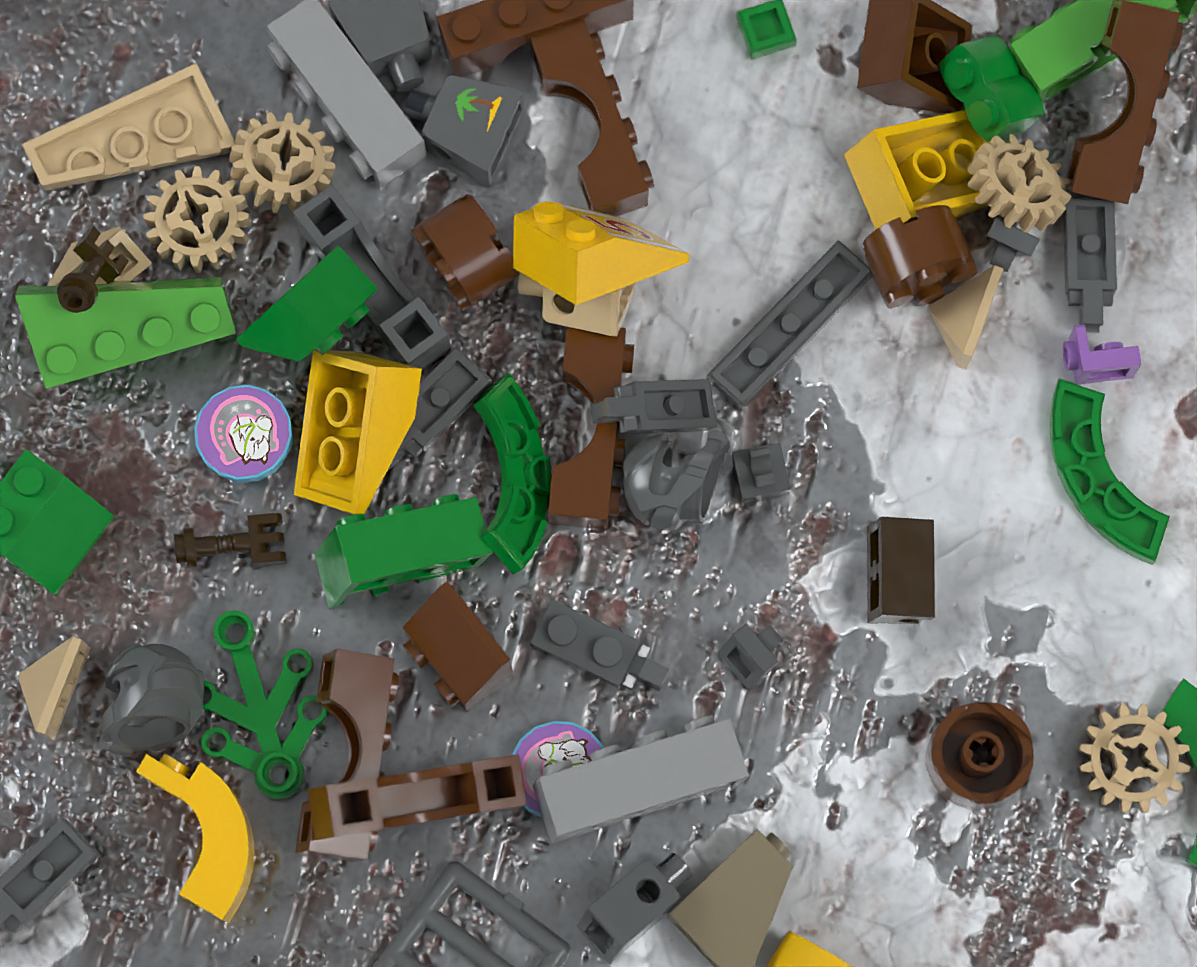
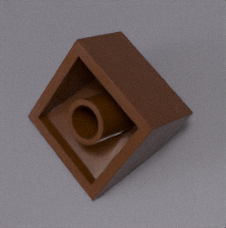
M869 0L857 89L890 106L947 114L962 111L963 102L958 100L947 88L940 72L939 63L957 45L971 41L973 24L932 0Z
M448 581L442 584L403 626L404 632L409 639L403 644V647L420 668H423L426 664L431 666L440 678L434 683V686L451 707L459 702L468 712L514 676L511 659Z

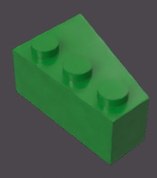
M452 494L431 501V506L414 510L412 504H403L384 511V516L366 519L365 514H355L338 520L336 522L337 526L334 527L314 553L329 610L345 606L343 600L349 594L373 590V594L376 597L389 593L388 586L417 579L421 584L481 566L493 552L481 538L486 532L477 497L460 500L459 495Z

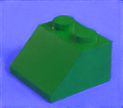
M338 245L236 340L242 347L299 362L314 349L323 355L344 336L337 329L342 323L350 329L370 311L364 302L378 288Z
M25 449L0 482V557L56 596L115 516L63 474Z

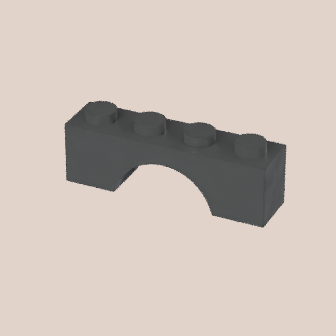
M333 184L293 211L299 231L321 260L339 245L378 288L364 302L370 309L365 318L400 363L421 368L424 371L451 351L447 332L421 298L414 295L391 269L371 240L361 220Z

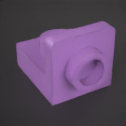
M1085 325L1074 326L1068 341L1063 342L1064 365L1067 371L1073 370L1075 384L1077 385L1131 379L1142 365L1138 346L1123 347L1122 342H1107L1095 346L1094 351H1090Z

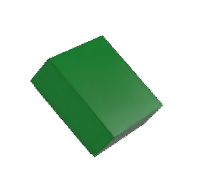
M772 0L737 11L736 19L751 60L796 46L797 38L783 0Z

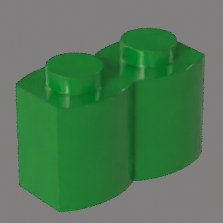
M995 35L959 44L939 63L940 72L947 88L958 100L964 103L965 112L970 124L977 134L987 142H990L997 135L1003 139L1010 134L1023 133L1045 114L1043 102L1036 88L1028 79L1020 75L1019 67L1012 51L1002 39Z

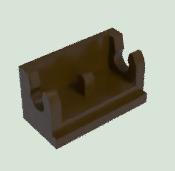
M880 517L867 526V623L919 624V620H932L935 618L934 520Z

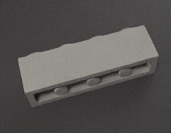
M304 0L267 25L271 43L266 47L270 55L282 70L288 66L298 78L294 82L297 91L308 106L317 103L326 115L321 119L324 127L336 143L344 139L353 151L349 155V159L364 180L371 176L381 189L427 157L423 138L318 0Z
M706 716L685 724L686 732L668 737L666 730L657 731L637 739L639 747L621 752L619 745H613L591 753L592 761L573 767L571 760H564L544 767L542 769L544 776L539 777L532 787L551 844L741 784L749 777V773L730 718L715 723L713 716Z

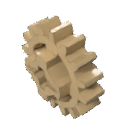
M269 112L263 125L255 118L249 120L247 131L239 129L229 156V161L233 163L230 176L231 179H242L239 187L241 195L248 194L251 191L256 194L253 205L258 207L266 200L271 202L272 212L278 213L281 204H288L289 209L293 213V211L299 208L301 201L306 203L329 187L336 164L331 162L334 148L332 146H322L326 135L323 131L314 134L308 131L311 123L310 120L305 119L300 125L293 123L292 113L287 112L283 121H277L274 114ZM280 155H283L284 171L281 170L282 162L280 161Z
M1010 134L1005 142L997 135L989 143L984 142L972 157L973 161L968 166L967 172L973 177L967 183L968 187L980 191V194L975 199L976 203H987L991 207L988 216L994 218L1000 215L1004 218L1005 227L1010 228L1014 222H1018L1023 232L1028 233L1033 226L1040 232L1044 231L1050 223L1054 224L1066 210L1065 205L1071 199V195L1064 190L1070 184V181L1067 178L1058 176L1057 173L1062 168V165L1060 163L1050 164L1047 160L1048 150L1044 149L1039 152L1034 149L1033 141L1030 139L1024 145L1018 143L1015 135Z
M195 166L191 178H185L179 169L175 171L176 183L170 185L168 182L161 180L159 185L163 195L161 197L149 195L147 199L150 206L155 210V212L144 214L146 225L153 228L146 233L151 245L159 244L156 251L162 260L173 255L172 262L178 270H181L187 261L191 262L195 273H201L203 262L210 261L215 270L220 269L218 257L224 254L234 260L237 257L232 247L234 242L246 244L248 241L245 232L240 229L251 226L249 214L241 212L248 207L244 195H236L238 187L233 179L222 185L221 173L216 169L210 174L209 178H204L200 166ZM196 192L210 193L214 196L208 198ZM178 201L174 212L169 213L172 206ZM192 206H195L197 213L202 216V226L205 231L203 234L200 233L198 227L193 223ZM227 226L222 236L216 240L221 228ZM189 242L199 246V248L186 247L181 244Z
M1126 704L1118 706L1117 719H1114L1106 711L1100 714L1099 718L1103 728L1100 730L1089 725L1085 732L1093 739L1092 744H1082L1078 747V752L1089 756V762L1078 767L1079 772L1092 773L1094 778L1086 786L1088 792L1101 788L1104 791L1101 804L1106 806L1114 798L1120 800V813L1124 814L1128 813L1132 802L1137 803L1141 814L1149 812V799L1153 798L1160 806L1168 804V798L1164 791L1166 789L1175 792L1181 791L1183 786L1174 777L1176 773H1187L1190 770V766L1179 762L1178 755H1182L1190 750L1189 745H1176L1174 738L1182 729L1176 726L1167 730L1163 726L1167 714L1163 711L1153 719L1149 718L1148 707L1145 704H1141L1138 707L1135 715H1130ZM1135 725L1142 727L1136 737L1124 739L1118 734L1112 733L1113 730L1122 726ZM1159 739L1166 751V766L1160 763L1157 758L1155 745ZM1138 747L1143 751L1140 755V760L1145 763L1146 769L1138 766L1129 771L1124 767L1127 763V758L1122 754L1121 749L1131 751ZM1101 750L1110 757L1113 772L1108 779L1100 763ZM1144 779L1156 785L1152 789L1140 793L1125 791L1132 780Z

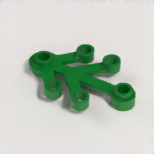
M240 611L225 612L216 620L213 633L220 647L227 652H231L247 706L219 693L212 683L204 680V688L210 689L212 696L208 703L203 704V712L211 711L255 733L262 754L234 742L231 735L220 727L210 728L203 734L201 739L202 749L213 759L226 758L254 772L255 783L258 789L267 797L272 799L289 798L299 791L304 782L305 769L299 758L315 727H319L326 722L329 712L322 707L319 718L315 720L306 719L304 717L305 707L317 701V696L310 695L299 702L297 707L299 718L283 746H281L276 726L299 682L307 679L312 674L314 669L313 660L309 653L303 649L288 651L282 661L283 670L267 699L250 647L256 635L254 624L246 614ZM233 626H241L245 630L244 637L238 642H231L227 638V633ZM297 656L304 657L307 660L305 670L300 673L291 672L289 669L290 661ZM220 734L225 736L226 745L223 750L213 752L209 749V740L214 735ZM277 766H285L289 770L288 779L283 783H274L271 779V773Z

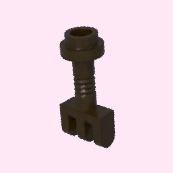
M94 226L82 235L73 249L85 263L79 272L65 275L57 287L58 300L61 306L69 312L79 313L91 309L98 298V289L95 283L99 276L109 284L121 275L129 262L122 253L113 260L109 257L115 247L108 240L104 241L99 247L95 244L101 233Z
M282 514L248 515V532L228 534L227 536L224 534L217 537L215 535L194 537V529L185 528L183 529L184 533L174 534L177 564L187 563V567H197L196 557L217 555L218 553L223 554V552L227 554L228 552L239 553L251 551L252 568L287 563L286 552H266L265 547L284 544V533H264L263 528L282 525Z

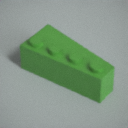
M1077 0L1068 3L1054 12L1048 20L1036 28L1034 25H1030L1011 38L1009 49L1016 58L1019 73L1033 84L1043 103L1119 60L1114 53L1102 45L1113 0ZM1132 0L1180 13L1178 19L1180 23L1192 18L1197 11V0Z
M222 277L167 279L155 282L117 281L109 284H96L98 289L96 302L91 309L79 313L69 312L61 306L57 295L58 286L22 285L18 286L15 294L46 389L236 334V322Z

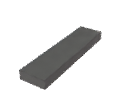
M838 240L707 374L706 379H709L710 383L740 411H743L873 277L870 267Z

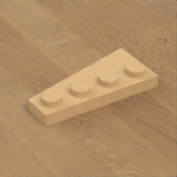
M197 63L31 139L23 143L22 146L43 189L48 191L228 154L231 152L235 140Z

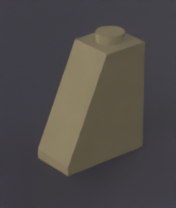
M757 829L669 913L668 919L714 967H754L793 868L792 864L787 860L792 855L791 851L772 832L765 837Z

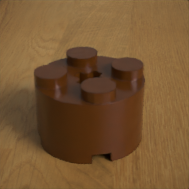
M469 194L458 198L411 230L418 244L426 253L424 257L439 279L443 277L449 286L447 287L448 291L462 311L477 304L520 274L519 271L513 268V256L507 246L503 247L496 234L498 231L477 201L471 195L469 196Z
M936 205L916 210L918 220L903 224L901 218L898 217L882 225L865 238L863 242L865 257L887 308L901 306L913 299H916L919 306L933 303L945 295L944 287L951 283L955 284L966 281L978 273L963 233L949 206Z
M992 702L965 704L952 710L933 732L927 746L925 766L933 785L944 798L960 807L981 811L1005 802L1028 780L1034 762L1032 737L1029 728L1022 718L1004 705ZM980 746H983L988 750V754L985 757L988 763L982 762L978 766L971 760L973 756L972 750H977Z

